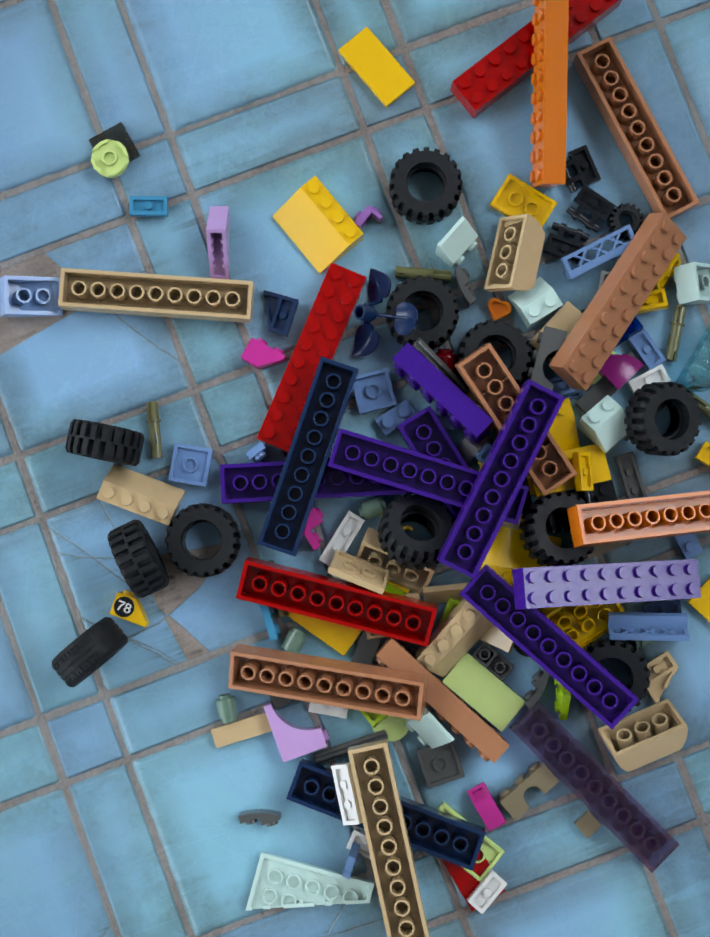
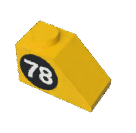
M126 589L123 592H117L109 614L140 626L148 627L150 621L140 599L135 597L132 591Z

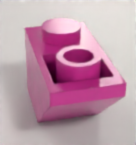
M251 338L241 359L257 369H262L285 362L286 356L283 355L284 351L281 349L268 347V343L263 339L257 338L256 340Z

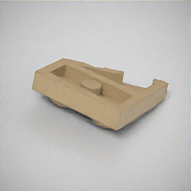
M668 650L647 662L650 672V686L647 688V692L655 703L659 702L660 696L665 688L668 687L670 679L679 668Z

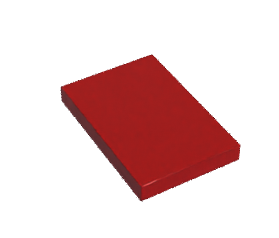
M481 850L479 851L477 860H480L483 857V852ZM486 857L481 863H475L473 872L478 876H481L490 865ZM441 859L467 902L466 899L480 882L461 866ZM467 902V904H468V906L470 907L471 911H474L475 908H474L470 903Z

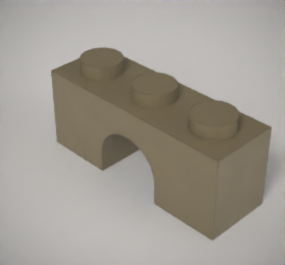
M541 760L532 763L528 768L529 771L524 776L523 774L519 775L514 780L515 784L510 788L506 787L499 793V802L515 821L530 808L524 800L526 789L538 787L546 794L559 782Z

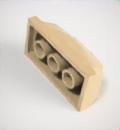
M521 214L500 217L484 290L488 292L527 291L534 288L545 240V232L541 224L533 216Z
M666 699L622 718L613 729L605 725L598 728V732L620 768L630 772L682 749L687 739L688 727L670 700Z

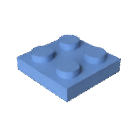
M388 368L357 375L353 390L359 414L397 405Z
M175 443L168 481L207 487L213 449Z

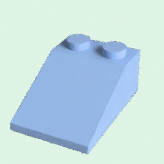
M2 276L0 278L1 317L63 316V310L58 306L60 277Z

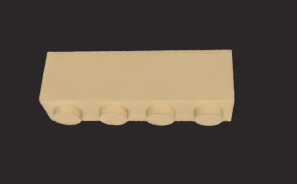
M114 464L103 480L96 499L170 526L171 519L177 515L185 490Z
M368 527L356 557L390 570L388 581L408 588L412 592H419L423 596V587H428L437 564L429 569L425 566L423 570H417L416 567L408 569L403 564L401 566L396 564L397 561L391 560L387 557V551L384 552L382 550V543L378 540L379 532Z
M463 598L430 635L428 647L421 645L415 652L416 660L432 673L444 678L493 623Z

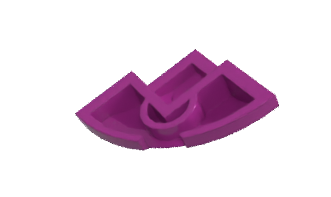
M611 353L599 374L619 390L644 364L630 355Z

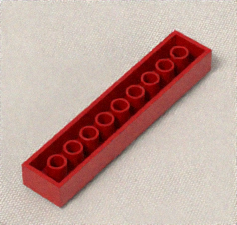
M569 0L568 45L618 8L622 0ZM532 20L452 81L450 91L473 119L534 72V65L531 63L532 54L534 53V46L532 45L534 26L532 25Z
M331 262L256 438L258 441L287 453L289 452L320 358L322 356L334 360L366 284V276Z
M249 556L244 562L236 595L237 599L428 647L437 612V604L386 591L381 595L351 582Z

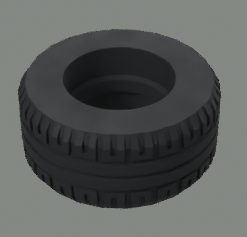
M104 617L64 648L51 661L52 668L57 671L56 673L61 676V679L65 681L67 686L75 687L119 652L128 643V637L112 618Z

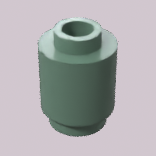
M375 496L360 502L361 506L358 507L361 518L365 517L366 520L384 514L383 512L387 509L382 496Z
M293 627L292 630H289L281 645L283 651L299 653L306 641L307 633Z
M230 693L219 695V699L216 700L219 719L222 720V723L236 721L238 710L235 696H230Z

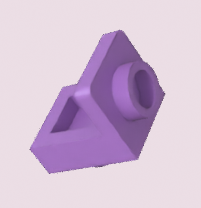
M367 205L363 212L359 211L355 215L353 220L362 230L371 217L380 224L383 221V216L378 208Z

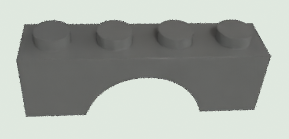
M545 326L543 332L539 331L536 343H540L538 350L534 349L532 360L535 361L534 368H529L527 378L553 391L554 385L546 379L543 373V364L549 358L556 355L566 340L568 331Z

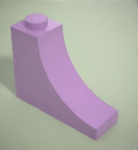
M210 206L206 236L210 278H230L229 206Z
M272 702L264 705V710L283 763L328 746L327 741L330 738L327 730H323L321 725L317 727L296 726L286 721L275 710Z

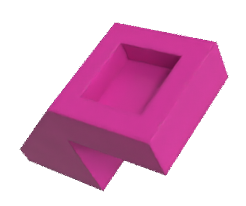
M319 507L316 509L312 508L304 532V536L314 551L321 547L319 543L322 541L317 532H311L312 529L323 523L322 518L324 515Z
M484 782L467 791L489 832L507 823Z

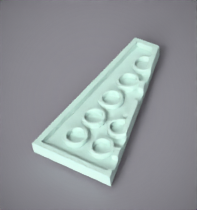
M261 851L245 911L280 907L298 908L314 907L315 905L331 906L333 904L370 903L374 882L355 876H350V879L342 877L343 873Z

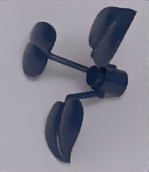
M372 268L370 269L368 296L371 303L359 304L354 309L355 319L361 320L363 324L356 331L353 356H367L376 350L379 343V335L373 331L374 326L369 322L375 320L377 316L395 319L394 328L400 335L410 334L418 323V311L413 304L408 302L400 303L397 306L396 315L377 313L372 306L382 303L383 298L388 297L391 291V280L387 274Z

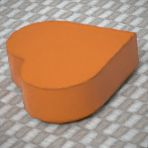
M495 297L491 298L487 303V309L493 321L508 316L512 310L509 302H501L500 299Z

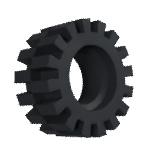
M622 203L618 207L616 206L607 219V227H610L608 231L611 233L622 228L618 222L619 217L627 215L632 219L631 228L635 235L644 222V219H642L643 213H639L641 210L639 208L635 209L636 205L634 204L629 206L630 203L625 205ZM626 230L620 233L619 240L622 238L628 240L630 238Z

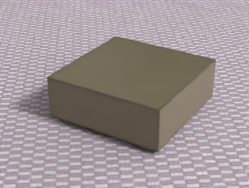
M589 810L585 811L573 822L587 839L602 826Z

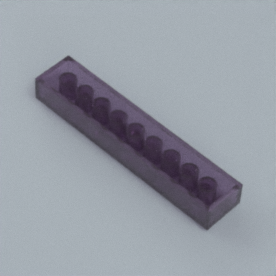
M538 701L531 709L527 708L509 726L521 741L651 873L680 845Z

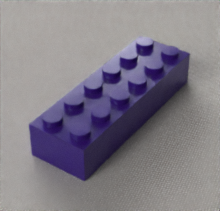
M407 342L392 358L396 374L402 379L406 377L410 387L415 391L419 389L423 395L422 397L429 404L433 402L437 407L436 410L443 417L447 415L451 420L450 423L457 430L461 428L465 433L464 436L471 443L475 441L479 444L494 428V420L410 343Z
M431 406L396 426L409 450L469 468ZM442 502L449 509V514H452L454 520H456L461 508Z

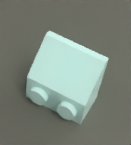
M462 216L436 247L435 254L451 268L455 264L457 266L460 265L465 259L463 255L467 251L471 252L478 244L476 242L478 235L466 218Z
M691 262L673 267V278L677 288L676 298L679 305L690 306L710 303V264Z
M541 277L536 279L533 289L516 291L508 296L527 329L563 306L554 289Z
M607 395L581 417L578 429L606 454L627 435L625 430L627 424H624L626 414L623 408Z
M426 706L420 721L404 718L407 721L405 726L412 733L416 731L419 734L417 738L424 746L428 744L433 749L454 740L453 736Z

